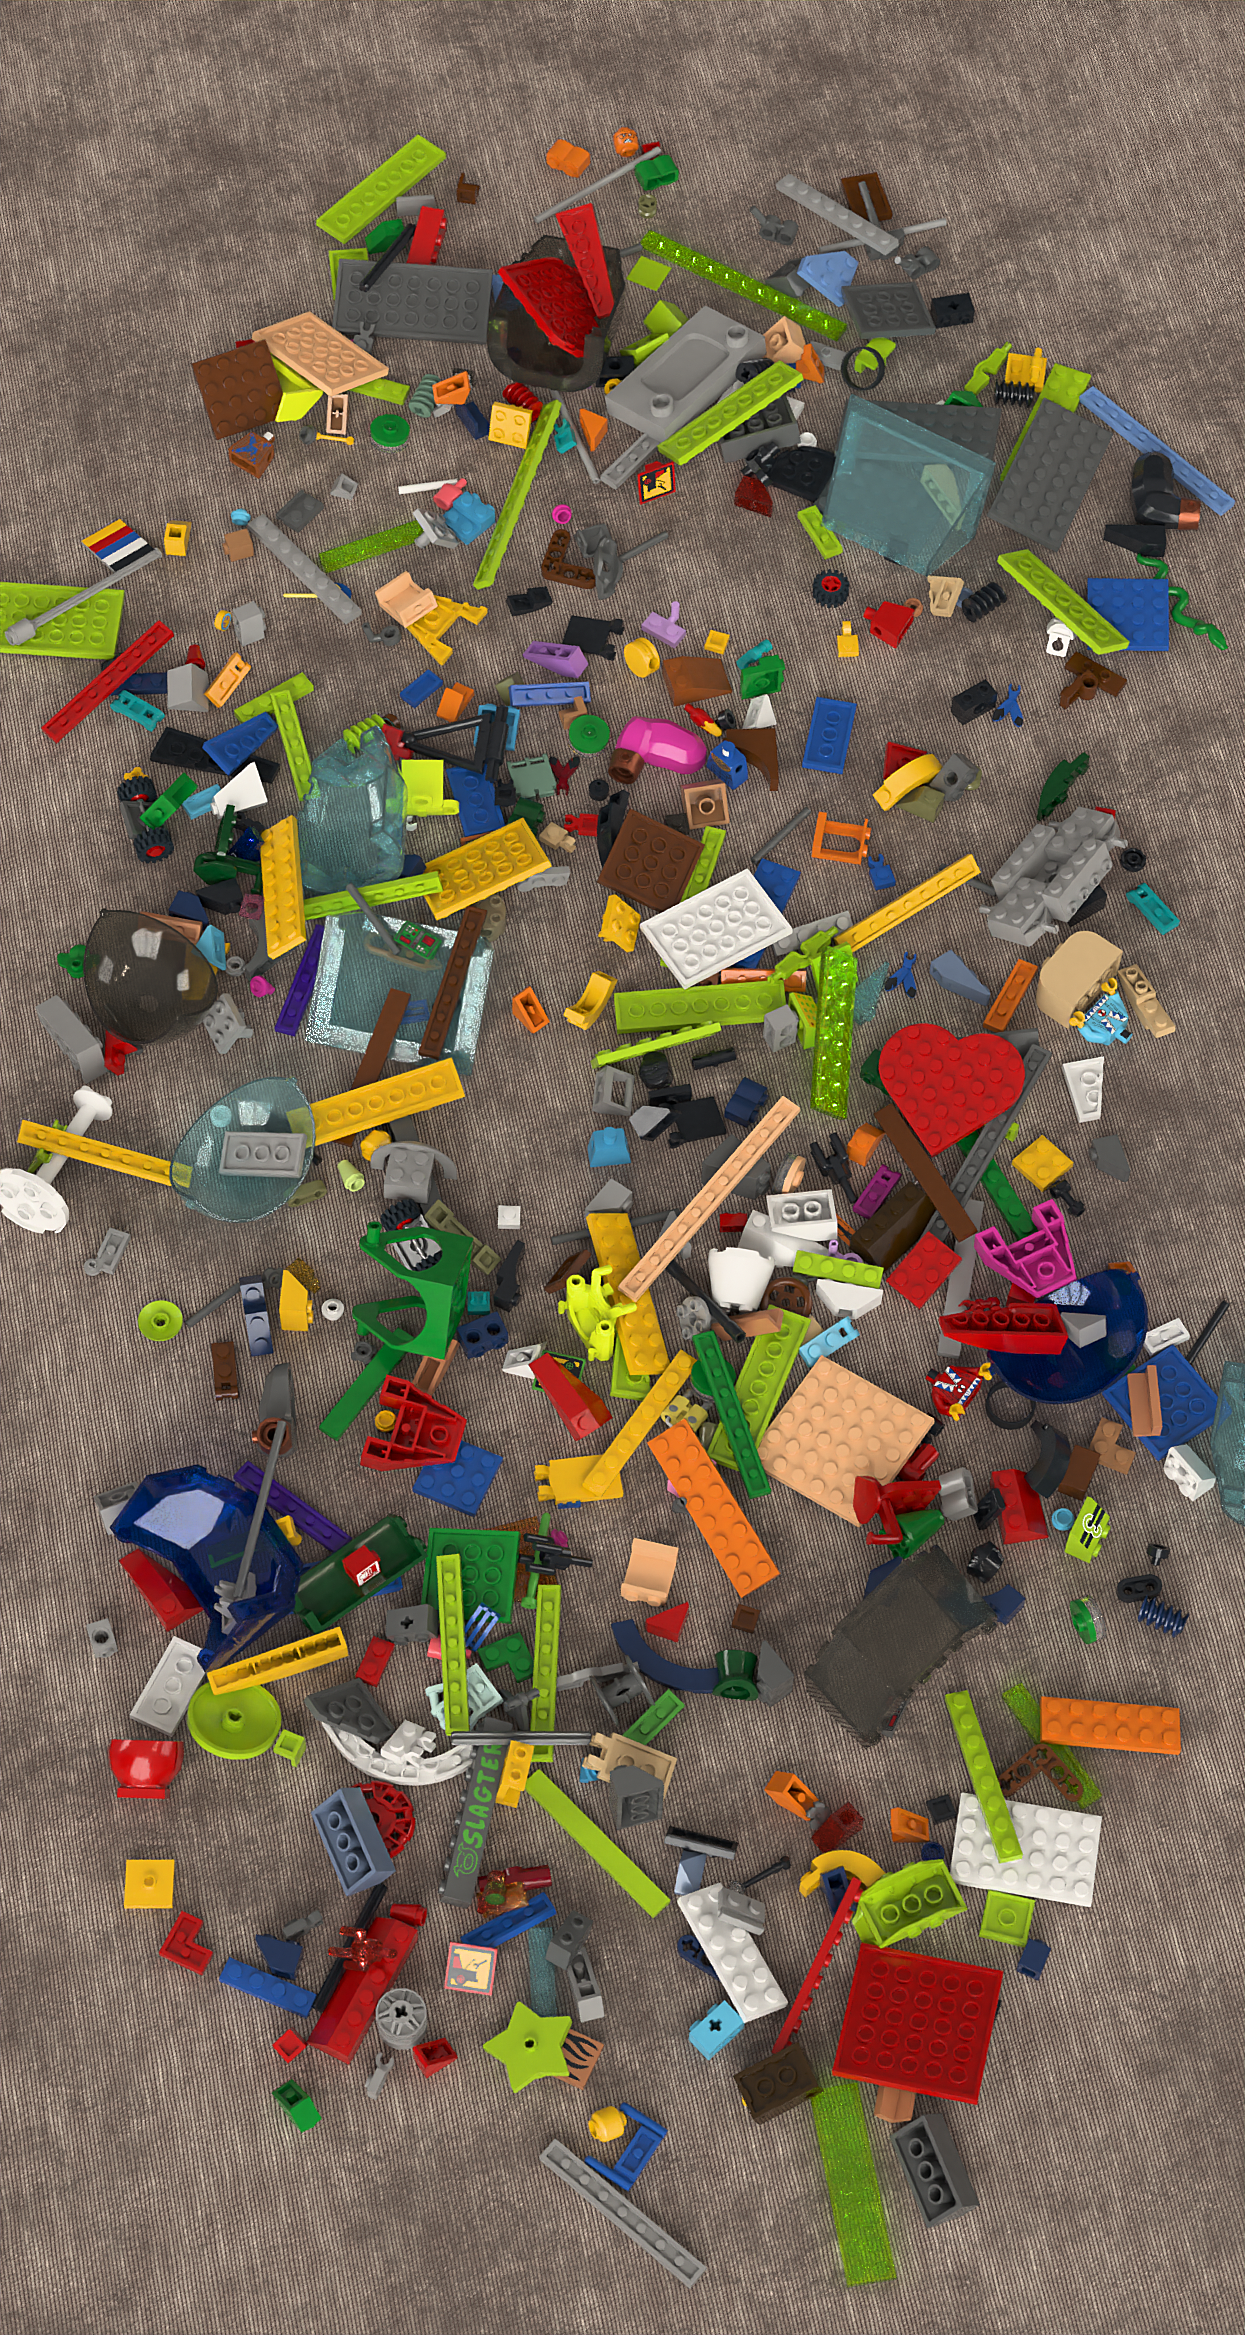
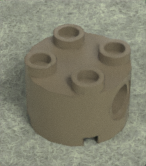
M490 895L486 899L469 905L487 910L479 942H492L497 940L501 934L503 935L506 930L507 915L505 904L499 895Z

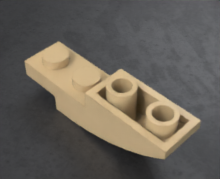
M1135 964L1118 970L1117 974L1126 996L1146 1030L1150 1029L1155 1038L1175 1032V1024L1156 999V991L1138 965Z

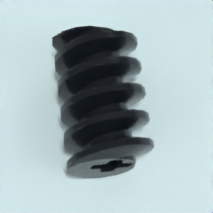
M770 358L741 362L736 369V378L746 384L775 363Z
M996 379L994 390L995 403L998 404L1000 399H1002L1003 405H1006L1008 400H1010L1011 406H1014L1015 402L1018 401V405L1021 407L1023 402H1026V407L1029 408L1033 402L1035 383L1030 388L1029 383L1026 382L1022 388L1020 381L1014 387L1013 381H1010L1008 386H1006L1005 380H1002L999 385L998 379Z
M990 582L962 601L963 613L969 621L975 623L977 619H981L983 615H987L989 611H993L995 607L1005 603L1007 596L998 584Z

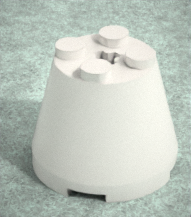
M726 1247V1250L722 1252H717L718 1249L715 1248L711 1249L708 1256L712 1301L725 1314H730V1311L739 1312L738 1315L756 1312L773 1273L775 1259L771 1256H767V1259H765L762 1255H759V1252L748 1249Z

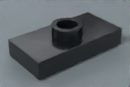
M691 1084L648 1092V1105L652 1107H659L662 1103L678 1104L691 1101L692 1099Z
M992 1488L977 1504L978 1512L973 1514L978 1529L986 1530L1006 1509L999 1488Z

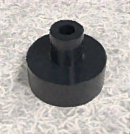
M725 709L718 713V719L715 720V723L719 727H722L725 731L726 729L736 727V719L730 709Z
M597 779L589 784V796L591 799L603 801L608 797L609 785L606 781Z
M1149 1543L1146 1554L1152 1556L1151 1564L1159 1566L1161 1559L1169 1558L1171 1549L1163 1545Z

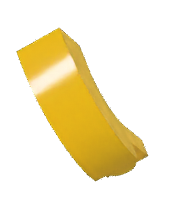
M934 754L923 755L889 776L883 782L884 785L873 796L883 810L888 811L912 789L925 783H931L943 766Z
M601 971L593 972L582 997L575 1005L567 1007L563 1016L568 1018V1022L584 1030L590 1028L605 1008L618 979Z
M848 1850L831 1851L812 1860L810 1869L813 1873L808 1871L800 1879L799 1891L806 1898L819 1887L821 1873L840 1866L844 1867L848 1880L851 1881L855 1877L862 1881L861 1889L864 1891L878 1880H881L880 1877L886 1873L872 1859L863 1854Z

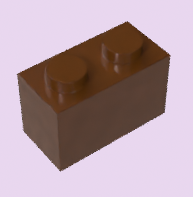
M1075 1444L1073 1451H1070L1068 1469L1058 1486L1057 1492L1083 1501L1101 1454Z

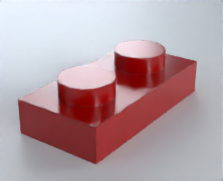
M373 1636L355 1675V1679L360 1678L363 1683L377 1688L395 1649V1644Z

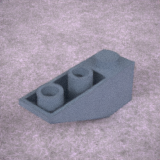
M949 950L931 961L929 973L942 988L981 1005L987 1006L989 1004L990 991L988 987L979 982L974 971L969 970L965 966L959 955Z

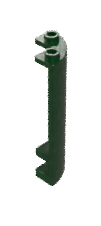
M389 1513L280 1589L279 1593L293 1613L301 1618L303 1625L316 1635L427 1558L428 1555L425 1551L427 1547L420 1537L417 1538L409 1535L406 1530L407 1523L401 1516ZM365 1545L370 1551L374 1550L379 1556L381 1572L358 1587L345 1573L342 1560Z

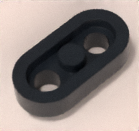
M1153 1574L1125 1578L1118 1583L1116 1595L1125 1603L1143 1601L1147 1594L1148 1600L1153 1597L1156 1598L1161 1593L1162 1581ZM1151 1586L1154 1590L1149 1591L1146 1587ZM1129 1590L1131 1594L1127 1595L1124 1591Z

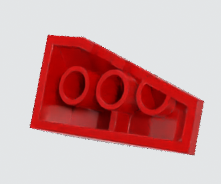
M549 1353L528 1364L575 1441L584 1438L613 1418L602 1399Z
M139 1548L119 1560V1563L167 1632L206 1609V1605L194 1588Z

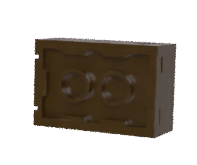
M799 2042L733 2075L742 2095V2103L748 2108L752 2119L758 2125L825 2092L804 2047Z

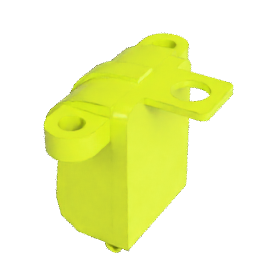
M402 760L401 799L386 801L385 812L392 815H418V817L455 815L459 813L458 801L443 800V760Z

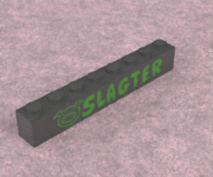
M486 1716L482 1723L478 1722L475 1731H511L513 1724ZM473 1745L469 1758L473 1759L471 1767H467L464 1780L468 1782L466 1790L462 1789L459 1803H462L460 1812L457 1811L454 1819V1825L457 1828L456 1833L452 1834L449 1840L448 1848L452 1850L450 1857H446L443 1865V1871H446L445 1879H441L437 1892L441 1894L439 1902L467 1909L472 1903L508 1745Z

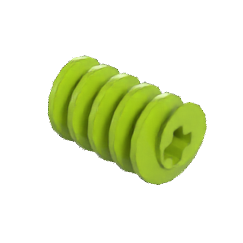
M373 714L371 718H365L364 722H358L357 726L352 725L350 730L345 729L343 737L348 749L355 754L354 747L359 751L362 750V743L369 747V739L372 743H376L375 736L379 738L385 721L379 715Z

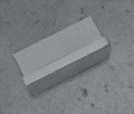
M434 195L397 197V217L419 215L422 206L435 208Z

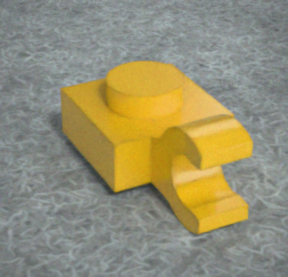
M842 621V635L837 636L838 657L859 656L857 635H851V621Z

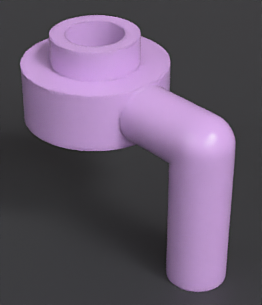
M833 1239L829 1242V1257L862 1263L860 1256L855 1253L842 1255L837 1252V1240Z

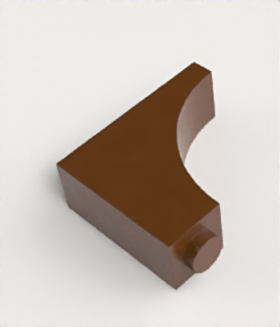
M726 729V738H722V742L726 740L734 743L735 748L746 757V762L755 766L764 775L768 782L769 790L778 791L779 774L776 729Z

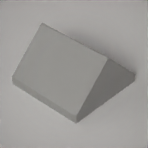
M192 663L168 670L167 709L208 712L209 699L204 695L208 689V673Z

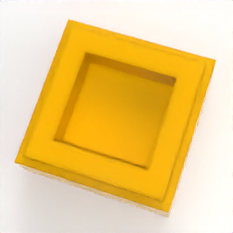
M710 630L704 649L724 655L730 635Z

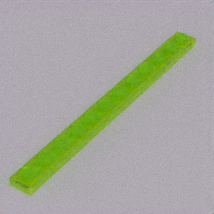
M649 230L640 241L643 249L836 342L847 330L846 323L652 230Z

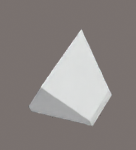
M547 1341L509 1350L502 1370L506 1373L534 1379L535 1375L528 1364L541 1357Z

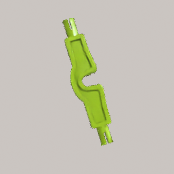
M1005 342L1001 349L996 348L988 359L977 364L973 377L964 386V391H972L977 396L989 384L990 377L984 372L992 375L998 373L1003 363L1007 360L1008 351L1012 348L1011 343Z
M831 926L826 932L820 930L814 936L804 941L800 946V950L805 955L791 951L775 966V972L767 977L769 983L774 984L780 978L787 979L798 969L810 966L809 956L817 954L829 946L831 938L838 933V929L835 926Z

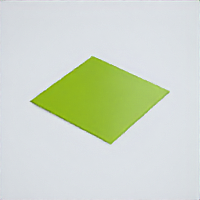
M641 256L626 279L657 291L672 268Z

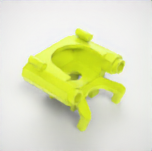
M611 1265L595 1268L591 1273V1285L585 1284V1279L580 1275H571L566 1283V1301L558 1302V1313L563 1314L566 1310L570 1323L588 1349L589 1361H594L595 1357L600 1361H608L613 1356L614 1337L618 1332L615 1324L617 1317L634 1312L637 1309L635 1303L622 1305L620 1302L612 1307L610 1306L608 1296L613 1294L614 1291L609 1283L601 1286V1276L612 1272Z

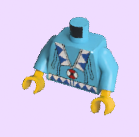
M1114 978L1108 979L1110 987L1107 982L1101 985L1102 990L1109 992V994H1104L1085 1015L1081 1011L1073 1013L1075 1017L1069 1019L1070 1025H1077L1078 1031L1086 1041L1106 1046L1110 1045L1116 1038L1126 1044L1133 1035L1125 1029L1129 1017L1118 991H1115L1117 981Z

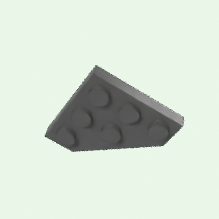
M360 1678L307 1695L304 1699V1703L316 1720L375 1744L389 1740L396 1731Z

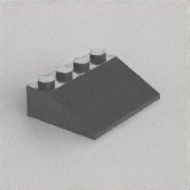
M782 394L780 398L772 401L764 409L752 415L750 419L745 420L718 440L725 463L736 462L739 459L746 458L754 449L760 448L762 445L766 448L772 441L779 449L801 443L798 424L786 394Z

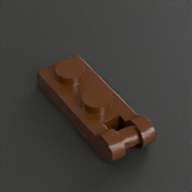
M234 1341L211 1343L216 1401H223V1398L230 1397L232 1399H239ZM224 1386H231L230 1389H222Z

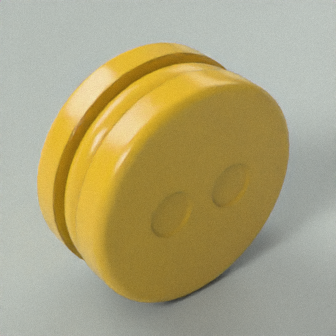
M639 637L625 646L624 657L626 663L636 676L645 678L659 669L660 658L658 652L648 639Z

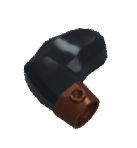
M1155 451L1147 452L1138 457L1131 468L1130 499L1136 522L1143 525L1165 526V529L1198 530L1201 501L1186 497L1179 498L1173 494V478L1175 473L1170 459L1162 453Z

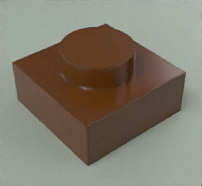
M738 1604L731 1628L754 1634L761 1610Z

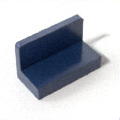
M473 401L465 405L456 404V414L474 440L489 434L490 424Z

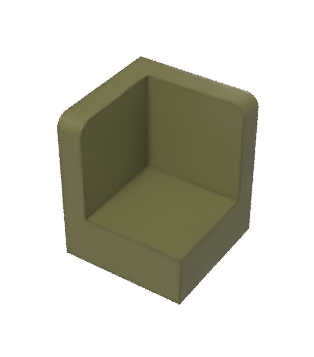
M518 672L501 679L495 685L506 706H510L509 686L525 685Z

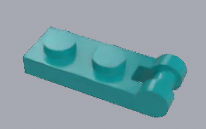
M1141 883L1137 886L1136 890H1130L1126 893L1128 901L1134 903L1162 935L1179 926L1180 920L1146 883Z

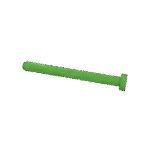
M549 1513L542 1515L538 1535L547 1536L551 1519ZM535 1551L534 1563L542 1565L539 1559L540 1551ZM530 1573L526 1597H523L521 1601V1606L524 1608H537L535 1595L540 1575L538 1573Z

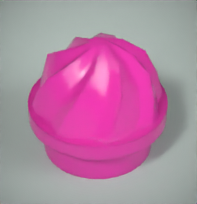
M565 504L555 506L552 511V517L555 522L565 524L571 519L572 511L569 506Z

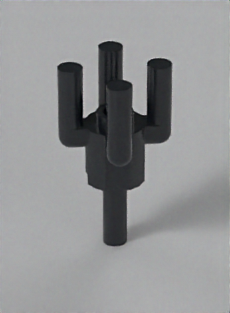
M834 1132L829 1137L831 1139L830 1145L835 1154L825 1158L818 1142H813L809 1145L812 1150L810 1154L821 1175L824 1177L829 1176L833 1185L840 1184L850 1204H854L858 1198L848 1181L852 1177L848 1167L849 1155L837 1132Z
M527 1532L524 1534L523 1540L533 1543V1550L540 1551L539 1559L542 1565L534 1563V1556L519 1554L518 1563L526 1564L525 1570L527 1572L550 1576L556 1574V1569L566 1570L570 1565L591 1568L593 1564L592 1559L571 1555L570 1548L555 1545L552 1537Z

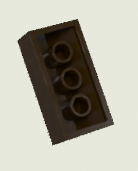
M909 1181L851 1236L849 1249L860 1256L867 1264L884 1268V1274L919 1241L936 1209L926 1193Z

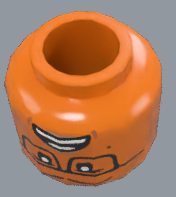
M622 127L614 134L613 141L616 153L622 157L633 156L639 148L636 132L628 127Z

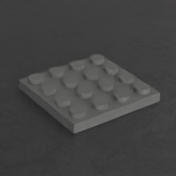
M916 282L842 286V297L860 339L935 334L936 327Z

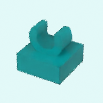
M490 1291L468 1292V1315H489Z

